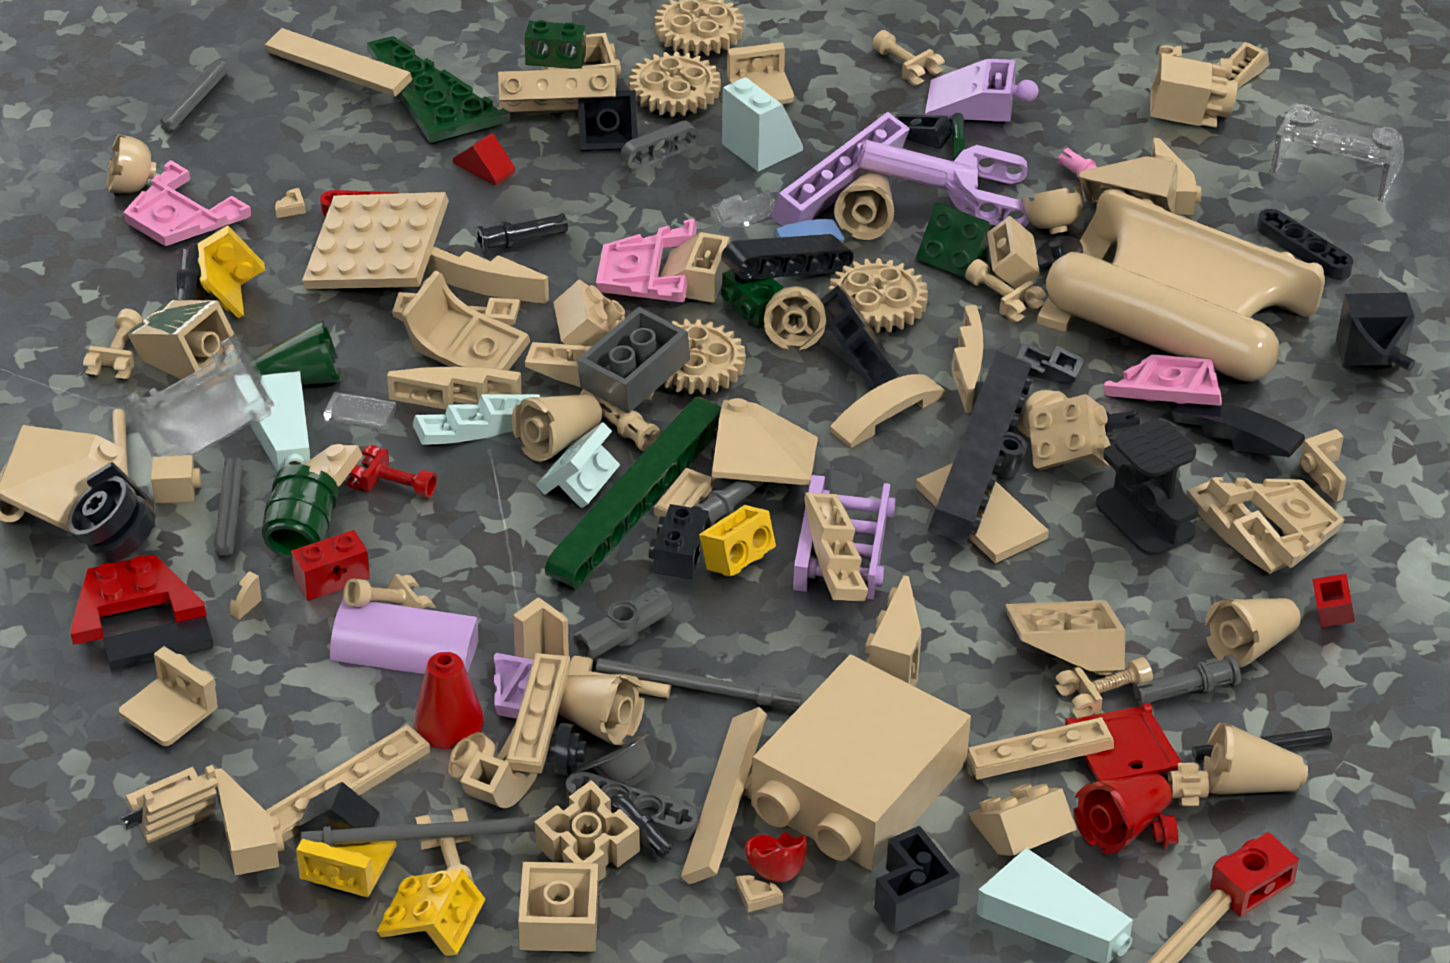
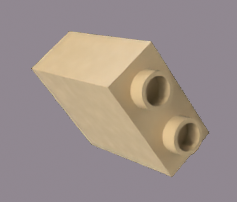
M850 654L752 757L751 806L768 824L779 828L788 825L812 838L821 851L830 858L839 861L849 858L873 871L887 855L888 839L908 831L966 765L971 715Z

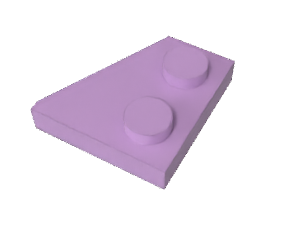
M496 653L494 655L496 675H494L496 712L499 716L517 719L533 659Z

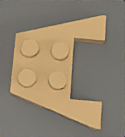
M1213 477L1207 487L1225 506L1251 500L1261 509L1265 517L1271 519L1279 526L1285 536L1274 539L1271 550L1289 568L1294 567L1337 533L1345 520L1303 480L1265 479L1263 484H1255L1248 478H1236L1234 483H1222V477Z

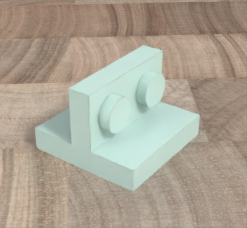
M602 422L574 442L564 451L536 486L545 495L559 485L580 508L586 506L620 466L614 457L601 445L612 431Z

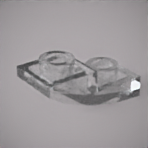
M767 190L745 201L737 194L712 205L723 227H743L773 219L771 215L776 201L770 191Z

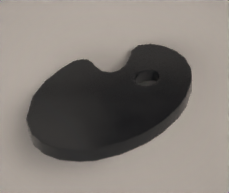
M1059 236L1045 242L1036 252L1039 270L1052 266L1056 260L1070 252L1084 253L1081 242L1071 236Z

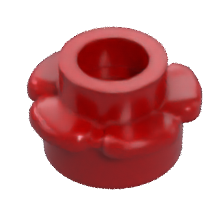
M1159 813L1158 821H1152L1153 838L1155 843L1162 842L1163 848L1168 849V845L1179 843L1177 823L1174 815L1164 816L1162 813Z

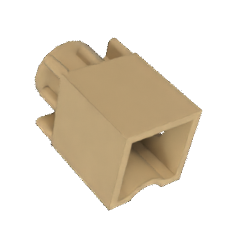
M1161 54L1157 74L1150 92V117L1216 128L1217 116L1230 118L1237 95V82L1225 79L1227 67Z

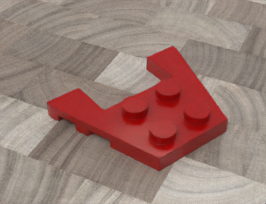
M155 554L137 556L133 559L116 563H104L87 569L70 629L72 644L76 645L104 639L99 617L170 602L177 623L207 616L205 603Z

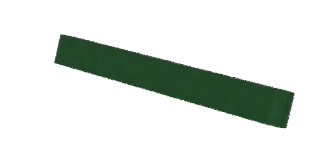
M695 397L552 551L545 565V575L575 589L582 586L666 493L685 468H688L714 440L718 432L722 406L701 397Z

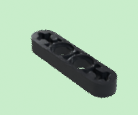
M1265 209L1259 213L1257 230L1263 236L1306 263H1318L1324 269V274L1332 279L1345 280L1351 276L1354 260L1349 254L1281 211ZM1291 235H1292V236H1297V237H1299V238H1290V237H1288V236H1291ZM1310 250H1319L1322 253H1316Z

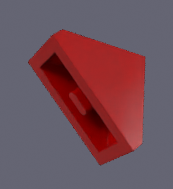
M493 133L453 158L454 164L495 186L515 173V166Z

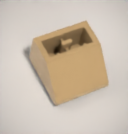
M703 232L696 234L670 251L660 277L685 275L688 284L685 298L715 303L722 285V273L728 270V266L722 262L721 255L724 248L730 243V237Z
M579 279L553 302L561 342L566 345L593 346L625 319V311L617 301L609 300L595 286H588Z
M1031 784L1018 786L1010 790L1012 796L1002 800L1000 796L986 799L979 803L980 809L969 813L972 822L998 855L1015 856L1020 854L1025 848H1034L1077 830L1063 788H1048L1047 784H1040L1034 787Z

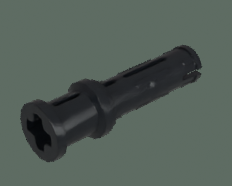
M561 213L516 224L502 221L498 226L488 228L477 226L475 230L477 245L480 252L485 253L489 248L499 246L510 248L516 241L561 232L565 233L568 231V223L555 224L562 223L567 219L565 214Z

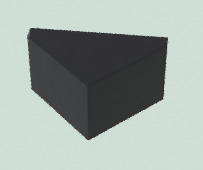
M340 782L309 800L298 829L299 832L320 831L323 830L324 826H331V830L377 827L380 812L344 782Z

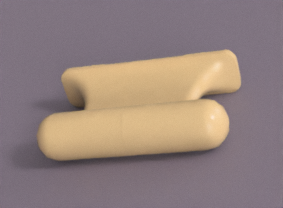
M1121 188L1109 189L1100 195L1094 222V229L1097 235L1117 245L1116 255L1112 264L1086 253L1070 252L1052 264L1046 278L1049 299L1060 310L1177 357L1212 359L1215 372L1245 382H1255L1264 378L1273 370L1279 356V341L1274 331L1263 322L1251 317L1261 309L1269 306H1276L1303 317L1312 316L1320 306L1325 284L1324 269L1318 263H1306L1295 259L1289 252L1280 253L1267 247H1260L1163 210L1162 207L1154 205L1149 199H1138L1127 195Z

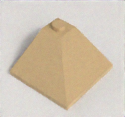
M1155 155V158L1145 156L1080 171L1079 179L1086 200L1089 202L1098 203V199L1104 191L1121 188L1127 195L1138 199L1146 198L1151 200L1154 205L1162 207L1163 210L1171 213L1175 211L1178 168L1176 162H1173V159L1164 155Z
M734 398L729 401L723 400L712 477L810 485L818 437L757 403L747 402L740 398Z
M23 425L0 479V499L70 532L67 526L68 515L74 503L90 487L87 484V477L110 462L115 463L119 467L125 449L95 434Z
M1106 600L1005 604V611L1021 641L1088 671H1094L1098 675H1111L1115 673V670H1125V629Z

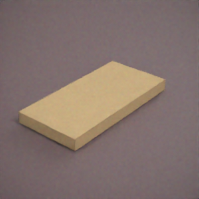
M952 464L916 479V489L935 507L941 496ZM995 482L992 493H984L990 495L984 514L977 512L978 515L983 516L977 534L969 533L968 536L996 564L1047 540L1049 530L1002 486Z

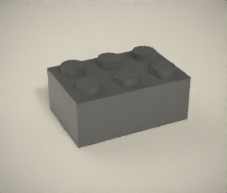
M638 307L577 359L580 388L630 413L690 360L688 331Z

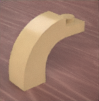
M514 727L496 758L476 751L460 780L462 788L467 795L501 808H509L516 804L529 790L539 773L513 771L509 762L505 761Z

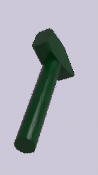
M955 113L952 116V161L966 149L964 117L961 113Z

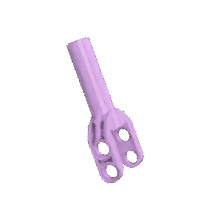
M866 139L860 146L857 157V167L860 169L944 189L955 207L960 211L987 220L992 225L997 226L1009 217L1008 214L1012 211H1021L1024 214L1023 217L1014 219L1020 225L1026 227L1029 223L1021 200L977 189L978 176L1007 184L1024 180L1028 172L1027 162L1019 155L975 145L963 150L954 161H949ZM982 159H991L995 162L990 167H983L979 164ZM1010 166L1022 168V171L1018 174H1010L1006 170ZM988 203L993 204L996 208L991 212H984L980 207Z

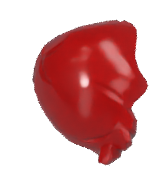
M783 832L776 839L770 835L760 834L751 837L745 842L746 856L750 866L760 876L769 881L781 883L792 880L803 868L807 850L806 836L794 838L788 832Z

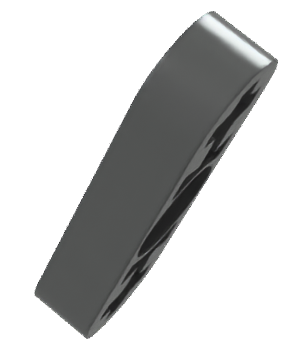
M681 121L628 141L622 147L620 157L631 169H639L691 149L698 141L699 132L689 122ZM661 140H665L663 146L655 150L656 145Z

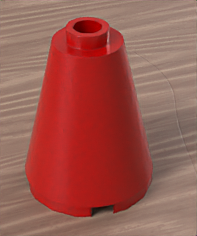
M440 652L428 660L413 717V724L417 733L433 748L454 749V744H457L471 734L481 733L484 727V713L464 663L457 654L452 652Z
M1155 773L1089 783L1082 787L1075 796V798L1079 797L1078 807L1073 808L1077 828L1085 841L1091 846L1097 844L1105 849L1101 851L1105 854L1118 853L1125 849L1171 803V787L1164 777Z

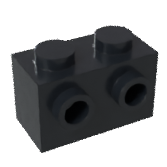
M674 504L669 505L666 516H660L657 526L658 537L651 540L648 556L650 559H653V573L693 580L703 552L699 534L709 528L708 510Z

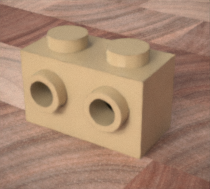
M1011 216L987 232L992 269L999 280L1017 289L1029 280H1034L1040 274L1034 237Z

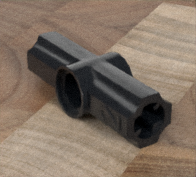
M190 244L188 249L183 250L182 267L177 270V300H206V296H210V293L203 288L200 282L201 268L198 263V244Z

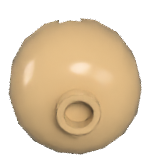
M118 134L112 147V151H114L112 161L109 160L106 187L108 192L118 194L137 193L144 188L148 179L152 180L154 178L156 162L151 161V152L141 140Z
M1081 186L1074 187L1075 193H1069V189L1062 188L1033 194V201H1029L1028 196L1022 197L1027 219L1038 229H1049L1050 234L1066 232L1067 225L1076 222L1082 213L1083 196Z
M798 286L783 288L776 292L766 305L764 314L765 331L771 341L781 348L788 349L787 345L801 346L799 350L807 349L817 343L824 333L826 315L823 303L815 293L807 288Z

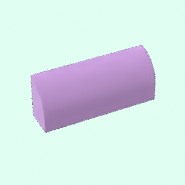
M343 597L333 625L330 660L425 674L427 662L433 655L440 652H452L462 659L468 673L479 642L478 619L474 616L371 601L365 607L348 606Z

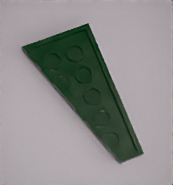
M391 36L367 42L368 53L373 60L411 73L412 81L398 94V97L430 143L510 122L509 111L504 108L497 109L493 106V101L486 96L483 98L473 93L471 86L445 69L439 71L434 67V62L428 58L423 60L416 56L413 48L396 37Z

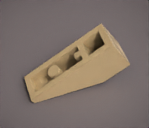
M1153 138L1151 157L1155 158V155H1164L1172 158L1173 162L1177 164L1178 178L1174 214L1194 215L1195 204L1201 202V186H1196L1194 173L1160 138Z
M222 768L215 769V778L218 782L216 787L235 876L279 867L278 852L284 851L281 829L274 830L270 814Z

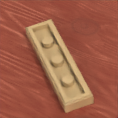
M535 653L505 760L509 762L513 771L542 774L571 665L570 656Z
M1100 717L968 747L967 760L976 780L1114 749V740L1103 718Z

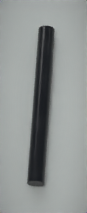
M1321 728L1260 738L1282 748L1331 742L1332 732L1330 728ZM1201 745L1192 747L1194 761L1204 760L1205 756L1211 757L1214 746Z

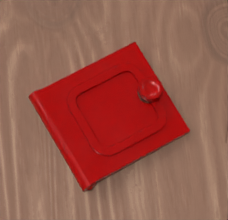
M1149 702L1143 703L1138 707L1076 719L1073 717L1065 719V725L1102 717L1112 735L1114 749L1083 756L1097 781L1178 771V763H1182L1153 716L1152 707ZM1141 764L1142 768H1131L1130 765Z

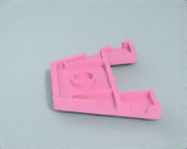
M171 160L165 164V171L161 175H156L151 180L152 186L147 192L142 191L123 212L124 220L127 224L164 246L247 219L251 216L250 206L233 196L208 210L175 191V189L188 182L190 176L187 169Z
M695 219L683 221L684 226L670 230L669 225L658 228L657 234L645 238L638 234L604 244L596 279L598 290L603 293L685 302L688 285L686 276L658 277L663 248L679 246L695 236L697 230Z

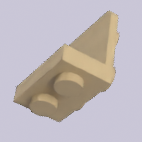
M782 42L727 49V78L730 84L746 77L782 105L794 101V93L784 72L785 47Z
M1087 394L1038 407L1029 412L1033 465L1038 470L1048 469L1085 459L1097 469L1109 466L1103 458L1104 449L1110 446L1105 432V424L1108 420L1105 408Z
M163 646L154 653L158 678L119 708V713L122 719L162 746H169L215 711L218 705L215 690L216 683L212 675L206 670H200L189 663L183 655L176 654Z

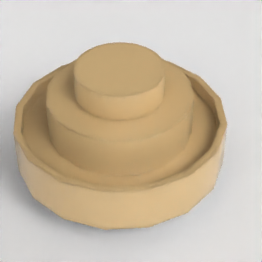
M483 733L471 734L459 741L452 750L448 772L459 783L476 751L494 757L495 744Z

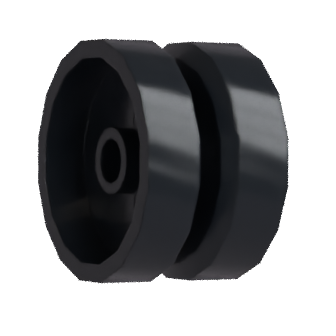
M112 476L94 483L82 493L68 515L67 526L70 533L80 542L86 544L100 561L114 563L130 556L145 542L155 525L156 513L144 498L136 495L134 489L123 478Z

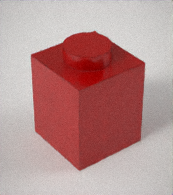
M1347 573L1312 579L1321 628L1354 623L1355 618Z

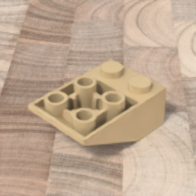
M903 575L898 588L892 587L890 591L887 611L881 610L878 616L876 633H870L868 636L865 653L869 654L867 663L915 687L918 681L922 632L909 576Z

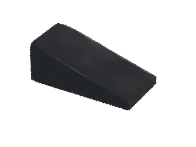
M897 114L895 118L910 129L906 139L934 148H942L952 134L948 116Z

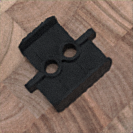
M1150 420L1120 433L1115 439V444L1104 449L1103 458L1116 471L1114 487L1101 492L1097 496L1096 506L1138 550L1147 555L1162 554L1191 541L1195 536L1196 529L1191 520L1197 518L1199 507L1183 492L1181 482L1177 478V470L1179 467L1195 459L1196 447L1170 422Z

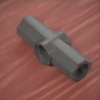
M661 587L653 588L632 601H616L609 606L607 616L574 634V644L582 657L591 659L596 658L616 645H632L638 640L639 631L672 613L673 604L669 600L667 592Z

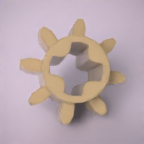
M1178 763V771L1169 772L1168 783L1171 787L1172 798H1179V806H1199V798L1208 797L1207 771H1198V763Z

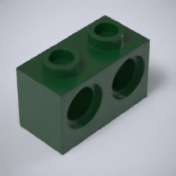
M544 20L529 21L524 37L525 65L582 69L586 55L585 25H577L570 22L552 23Z
M731 269L722 273L721 295L724 301L732 305L741 313L744 319L749 320L758 329L764 327L766 305L772 296L784 287L774 278L742 280Z

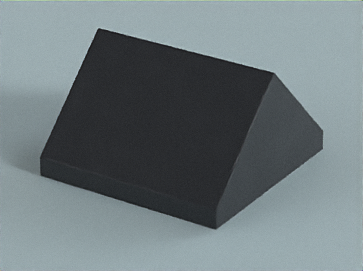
M636 90L616 91V97L578 99V127L581 151L622 149L628 141L638 138Z

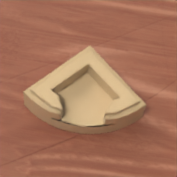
M299 188L287 191L286 196L276 202V218L306 213L305 203Z
M250 571L239 582L242 588L236 601L231 599L230 615L238 620L262 600L259 576Z
M751 875L735 877V886L747 912L783 903V893L775 884L755 880L754 876Z

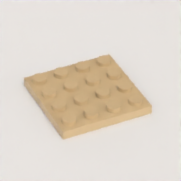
M446 192L334 196L302 279L305 288L336 289L420 286L449 202Z

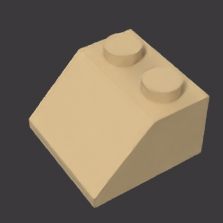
M523 862L518 920L520 950L596 952L598 863Z

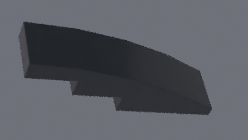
M837 285L821 299L825 309L826 320L829 323L827 326L841 345L839 347L868 387L873 390L897 378L900 374L858 307L845 289Z
M1223 401L1221 406L1194 403L1178 404L1171 411L1174 422L1201 425L1203 435L1206 437L1231 439L1235 451L1290 457L1305 440L1304 434L1277 420Z

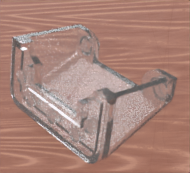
M235 334L220 342L224 351L221 355L217 352L212 354L211 356L214 361L161 392L153 388L149 391L150 397L140 398L138 393L134 392L122 399L152 458L184 455L195 456L250 423L263 421L271 415L274 402L251 353Z

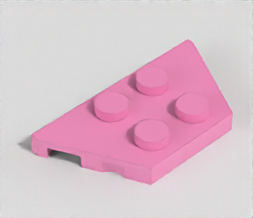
M1151 355L1142 360L1140 364L1123 372V380L1118 383L1109 380L1103 385L1105 396L1145 399L1150 402L1158 400L1171 401L1177 404L1194 403L1218 406L1222 404L1221 392L1218 388L1212 359Z

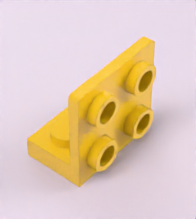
M227 225L198 243V263L201 268L200 282L208 293L212 292L219 299L221 306L227 312L231 311L239 319L244 316L240 285L265 271V264Z
M302 839L296 849L299 878L368 898L397 846L396 841L370 842V844H336L331 847L322 842Z
M462 868L409 876L400 883L398 892L390 907L384 913V918L377 929V933L380 937H389L426 931L445 956L457 955L485 901V897Z

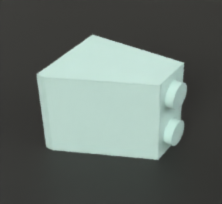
M746 77L723 87L722 144L756 171H761L803 151V145L780 102Z

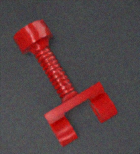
M367 445L361 452L365 456L361 463L367 469L365 470L363 467L355 465L348 474L350 478L346 482L353 489L363 488V491L369 493L379 478L413 487L416 495L430 498L437 486V474L421 470L415 475L389 468L388 449L382 448L380 450L377 446Z

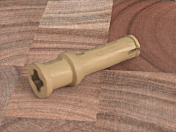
M584 389L581 391L580 395L589 394L595 397L602 406V416L617 426L618 433L622 437L631 438L635 441L636 447L641 451H646L660 436V429L655 424L646 423L642 415L637 411L628 413Z

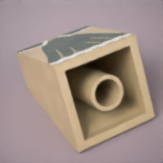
M168 300L128 333L141 361L199 388H204L244 354L218 300Z

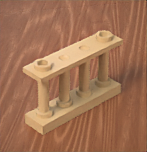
M614 67L498 72L499 109L504 108L510 114L578 112V99L616 97Z

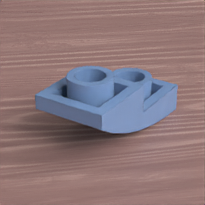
M830 219L795 222L776 228L774 232L776 238L832 234L842 243L845 240L835 221Z

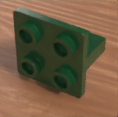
M935 203L916 259L965 277L969 265L978 257L989 258V246L983 243L989 230L990 222L944 204Z

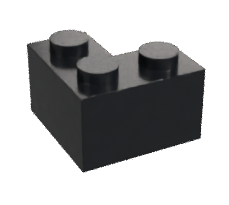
M920 825L888 839L886 869L889 873L876 879L874 908L893 933L957 905L960 875Z

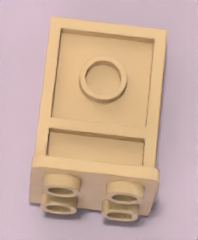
M434 271L429 278L424 280L418 293L405 305L402 312V320L414 350L449 367L491 368L509 371L530 343L527 333L482 314L460 301L448 288L443 274L438 271Z

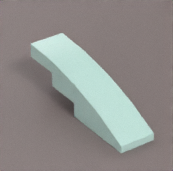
M481 394L478 404L448 405L445 415H415L412 425L422 445L458 443L488 438L512 432L514 407L526 398L540 397V395Z

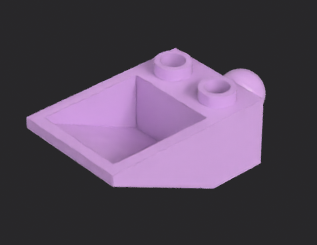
M985 59L932 79L925 115L948 116V119H952L955 113H961L964 120L1011 121L1014 96H1017L1020 101L1028 103L1036 99L1039 90L1037 84L1032 80H1023L1018 85H1015V60Z

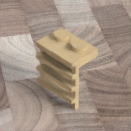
M213 765L205 767V774L198 777L194 768L191 767L126 795L125 802L131 812L143 806L142 823L138 826L147 843H151L215 815L213 806L216 805L214 797L217 796L215 787L218 786L215 778V769Z

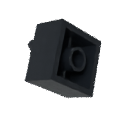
M1407 292L1344 295L1335 341L1343 366L1391 365L1394 367L1398 365L1408 371L1414 367L1415 360L1406 356L1415 317Z

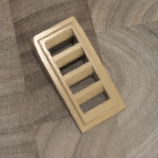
M1244 42L1230 57L1232 58V72L1239 73L1238 75L1234 73L1231 75V78L1234 79L1233 81L1237 82V89L1269 66L1268 52L1248 42Z

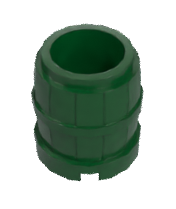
M303 464L289 465L278 471L276 478L273 480L270 500L265 506V517L262 526L264 542L274 553L282 557L292 558V550L324 540L325 534L330 527L331 513L336 506L339 494V487L336 481L328 473L321 470L318 475L309 471L310 466Z

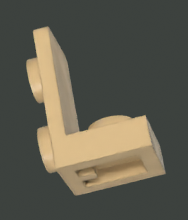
M1337 429L1305 439L1300 456V465L1303 470L1310 474L1320 485L1322 491L1327 493L1334 502L1343 499L1346 484L1345 475L1333 464L1339 461L1344 438Z

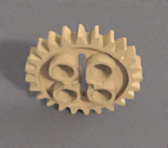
M669 0V5L662 4L661 10L656 11L654 29L655 35L658 36V41H665V47L673 46L674 52L683 49V54L694 51L695 56H698L699 52H704L708 56L712 50L719 54L720 48L727 50L730 49V44L737 45V39H742V33H744L743 14H740V9L733 8L732 2L725 4V0H679L678 2Z
M664 52L663 57L653 54V60L644 58L643 64L636 63V69H631V76H629L630 90H636V102L640 101L641 108L649 106V112L658 109L659 115L669 111L671 116H674L676 112L686 116V111L688 110L695 114L697 113V107L705 110L707 109V104H714V98L719 97V91L721 90L720 73L716 72V66H709V60L700 62V56L692 59L690 58V53L680 56L679 52H675L674 56H669L667 52Z
M877 258L876 263L873 264L868 259H865L864 265L854 261L853 268L843 266V273L835 272V279L830 280L828 293L837 285L842 286L870 327H874L876 333H879L881 327H885L888 332H892V326L902 330L904 322L913 325L914 318L921 319L922 312L926 311L928 301L927 283L922 282L921 275H914L913 268L904 270V263L893 266V260H889L886 264H882L880 258Z
M684 319V325H679L676 321H672V324L688 331L690 360L665 381L666 388L674 384L676 385L677 392L683 388H688L689 394H692L695 389H699L702 394H705L706 388H711L714 392H718V385L729 388V381L736 383L738 375H743L746 360L745 346H741L740 338H734L733 331L724 333L723 325L713 328L712 321L702 325L700 319H697L695 324H690L687 319Z

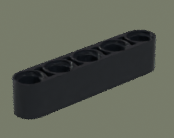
M822 234L736 240L724 248L721 259L742 280L843 272V266H851L854 260V253L834 235Z

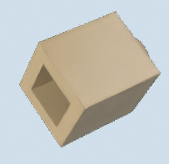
M192 455L152 458L151 483L154 502H195V488H201L200 468H194Z

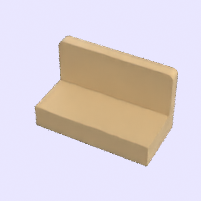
M539 597L513 615L515 656L534 659L535 653L569 656L568 619L566 616Z

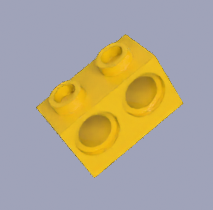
M743 505L699 534L707 570L721 573L724 576H734L740 573L744 567L753 561L761 559L765 553L776 547L769 511L748 505Z

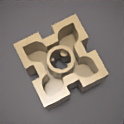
M592 780L569 796V807L563 811L557 805L534 822L536 845L552 862L563 860V863H598V882L606 877V866L612 862L618 868L640 851L639 827L621 809L612 813L611 799Z

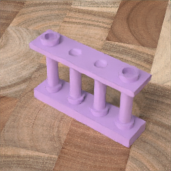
M812 475L808 493L830 494V490H824L825 476ZM884 483L881 500L838 495L844 509L879 513L877 522L850 519L855 528V533L875 535L874 545L854 543L860 557L871 558L870 568L860 567L859 572L863 580L868 582L867 599L873 600L876 586L882 587L884 566H879L887 517L893 518L896 498L890 497V484ZM805 507L794 564L793 590L807 592L809 578L815 579L816 576H823L819 562L813 558L816 552Z

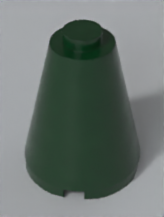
M323 320L312 324L254 358L255 364L250 366L252 376L300 371L301 385L342 381L341 369H335L334 363L338 359L327 326L324 327Z

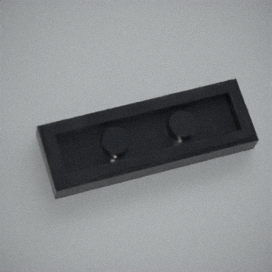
M206 616L108 636L103 639L110 670L154 661V653L163 646L176 654H185L214 647Z

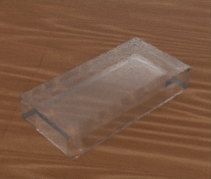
M334 392L324 411L325 421L386 431L396 411L395 402Z

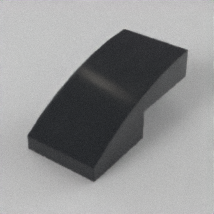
M1025 341L1016 357L1032 363L1028 373L1029 376L1057 382H1075L1085 358L1056 346L1053 354Z

